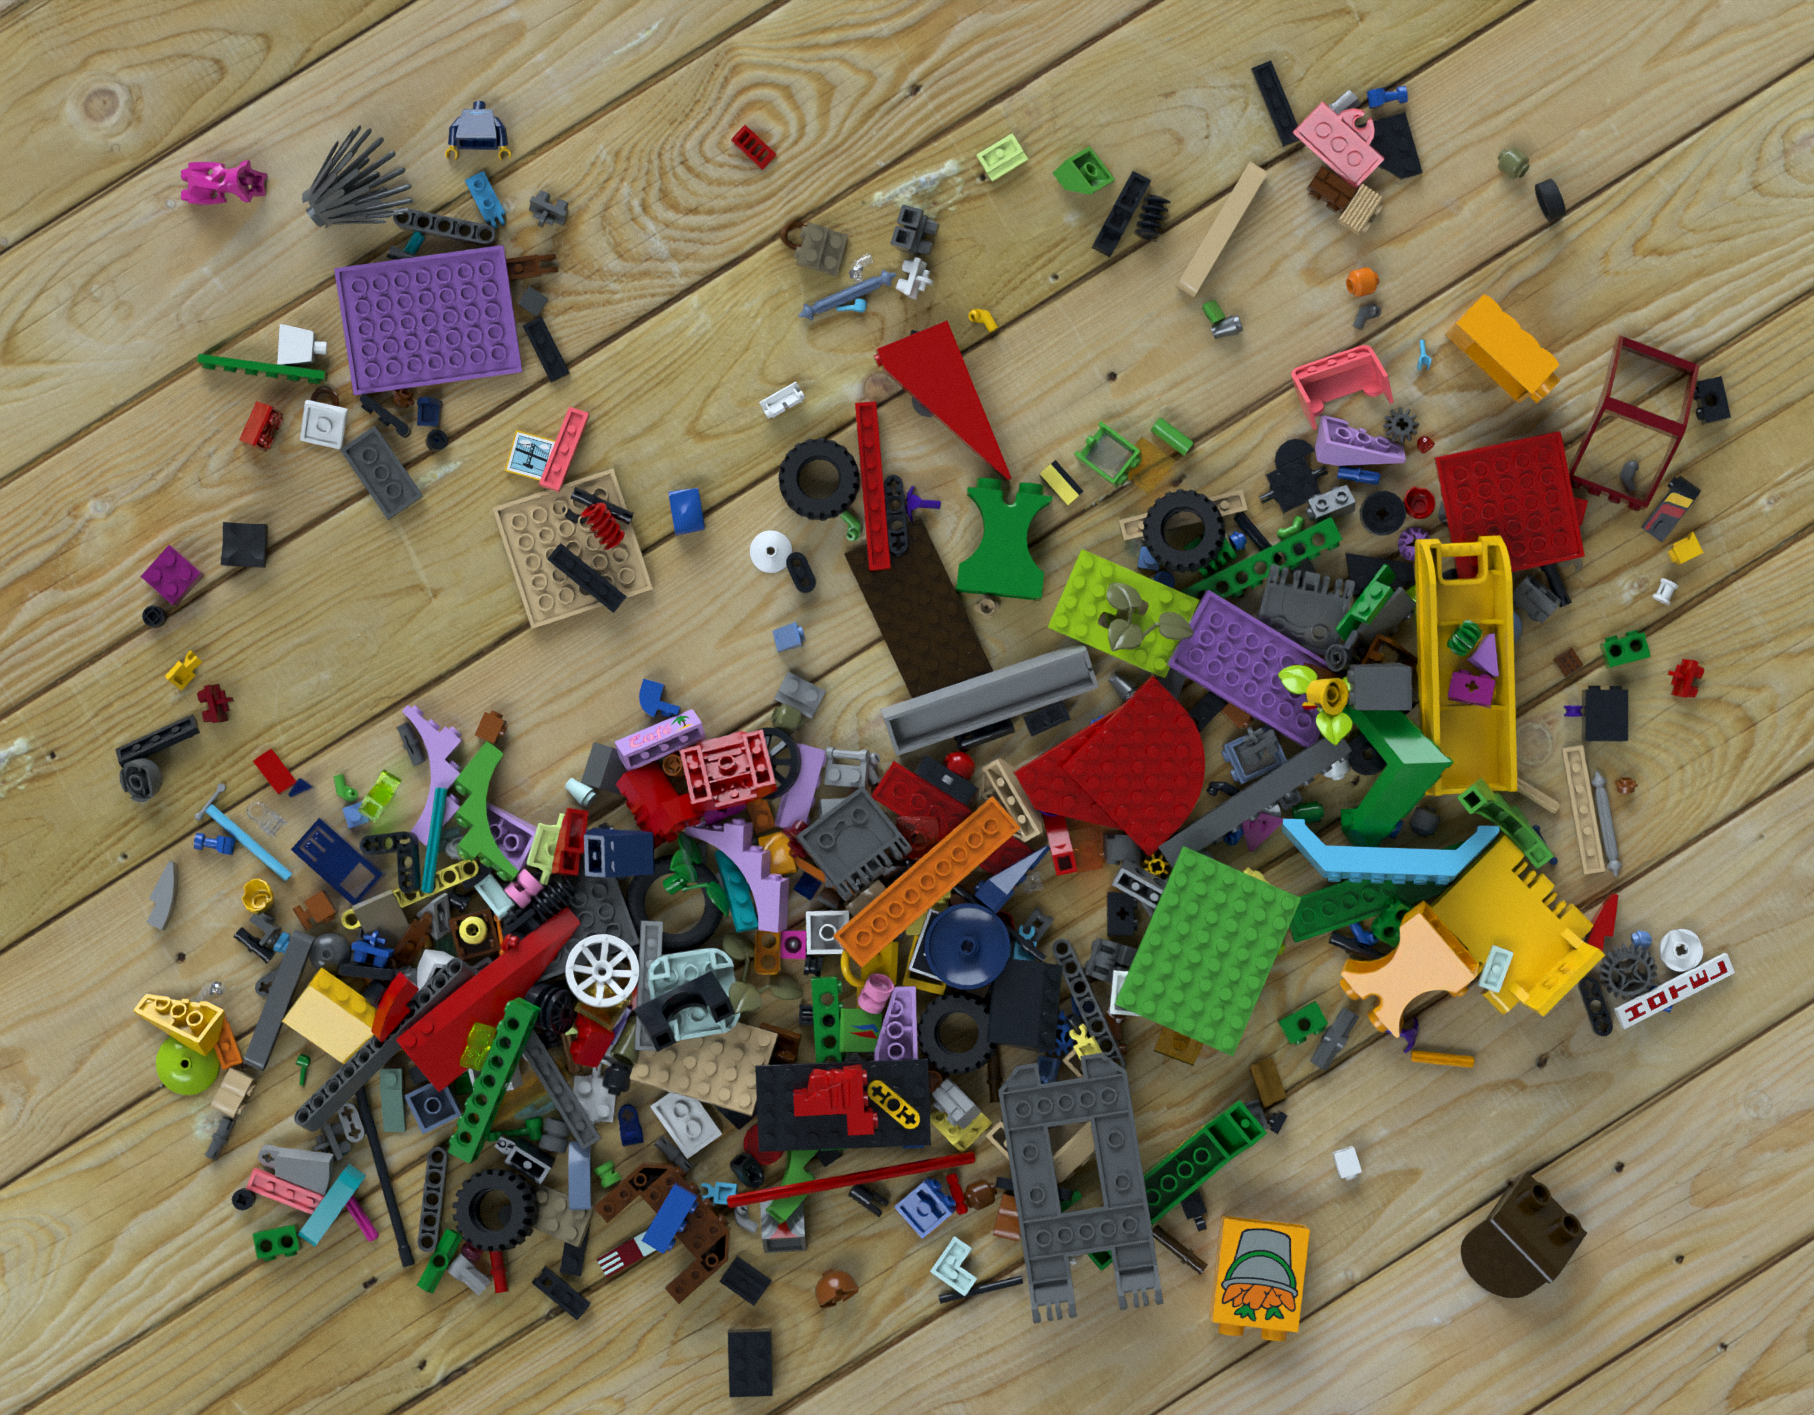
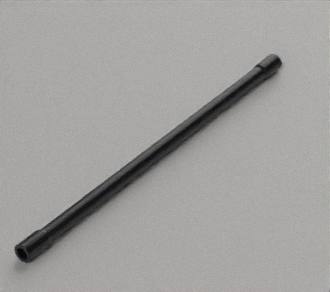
M363 1085L355 1093L398 1244L401 1263L403 1267L415 1264L414 1257L407 1240L370 1104Z

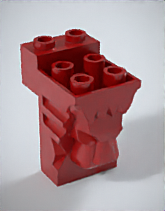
M656 761L625 772L616 783L620 793L627 797L626 806L631 810L632 815H635L636 825L641 831L654 832V849L666 841L671 843L678 838L677 834L686 827L690 826L693 828L700 824L701 818L706 813V811L693 810L689 793L681 796L677 794Z
M862 1065L843 1066V1070L813 1069V1072L809 1075L808 1088L795 1089L793 1091L794 1116L847 1114L848 1135L874 1134V1128H878L877 1112L873 1113L872 1107H868L867 1091L863 1092V1086L867 1085L866 1070H862Z

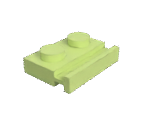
M1013 133L976 155L992 182L1028 161Z

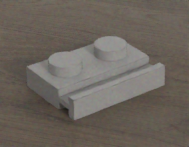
M787 672L774 699L782 704L799 709L802 714L812 719L826 691Z

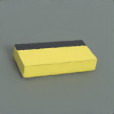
M1056 460L1039 474L1067 506L1084 492Z

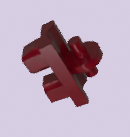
M220 684L206 685L203 690L197 692L198 701L200 703L207 702L209 710L202 712L204 722L222 723L228 721L227 712L230 711L228 703L234 702L233 697H226L225 690L221 691Z
M796 820L791 827H785L782 831L791 840L787 843V846L791 848L789 855L792 858H796L798 855L804 858L808 854L796 839L798 834L808 828V825L802 820Z

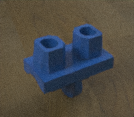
M376 930L372 936L367 934L364 936V940L370 943L359 940L356 943H352L351 949L355 950L354 961L366 963L368 954H374L373 965L381 968L386 967L389 957L393 956L395 949L378 945H385L386 939L380 938V931Z

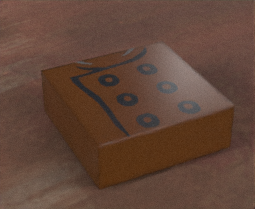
M1573 648L1568 649L1553 659L1564 677H1567L1583 666Z

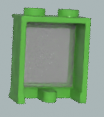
M1100 421L1098 423L1100 429L1093 437L1090 435L1086 439L1087 445L1081 453L1076 451L1074 455L1079 461L1117 489L1119 485L1122 486L1129 478L1128 473L1132 468L1136 469L1140 465L1143 455L1138 448Z

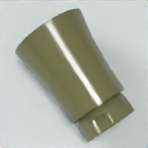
M630 1016L628 1023L625 1024L621 1035L609 1053L617 1061L634 1066V1063L637 1064L640 1050L634 1049L636 1017Z

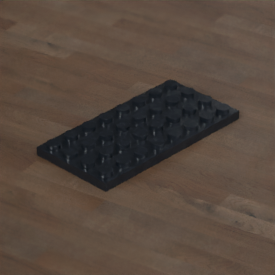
M928 1058L755 1065L759 1152L931 1145ZM862 1065V1070L867 1072V1085L863 1086V1092L867 1091L871 1082L876 1080L882 1081L919 1113L920 1122L917 1127L907 1129L868 1096V1107H872L873 1113L877 1112L878 1128H874V1134L848 1135L847 1114L794 1116L793 1091L795 1089L808 1088L809 1075L813 1072V1069L843 1070V1066ZM873 1086L872 1095L875 1096L876 1094H879L881 1097H883V1099L880 1101L883 1104L886 1097L891 1094L887 1092L885 1096L881 1092V1086ZM891 1099L888 1101L887 1106L890 1110L895 1111L900 1107V1102L897 1099ZM904 1106L897 1116L900 1117L903 1114L906 1117L907 1124L909 1122L914 1123L915 1114L908 1115L904 1111L907 1107Z

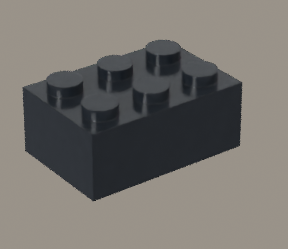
M771 1328L728 1330L729 1397L773 1396Z

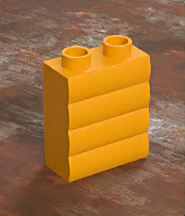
M1485 294L1445 334L1518 404L1528 397L1535 403H1538L1561 381L1553 373L1559 366L1556 358L1550 352L1541 348L1532 335L1522 330L1514 318L1503 312L1500 306Z

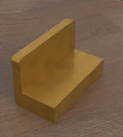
M1273 1058L1248 1065L1263 1107L1286 1098V1093Z

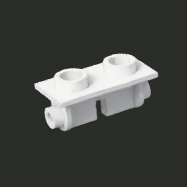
M794 382L759 403L767 418L772 417L774 419L775 416L786 411L785 408H791L798 403H802L805 396L797 382Z

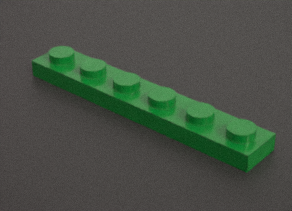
M198 354L197 362L203 365V369L215 370L216 367L224 368L225 372L236 373L237 370H243L246 375L251 376L265 373L266 377L278 379L279 376H287V380L299 382L300 378L308 379L310 384L320 385L321 381L327 382L328 373L320 370Z

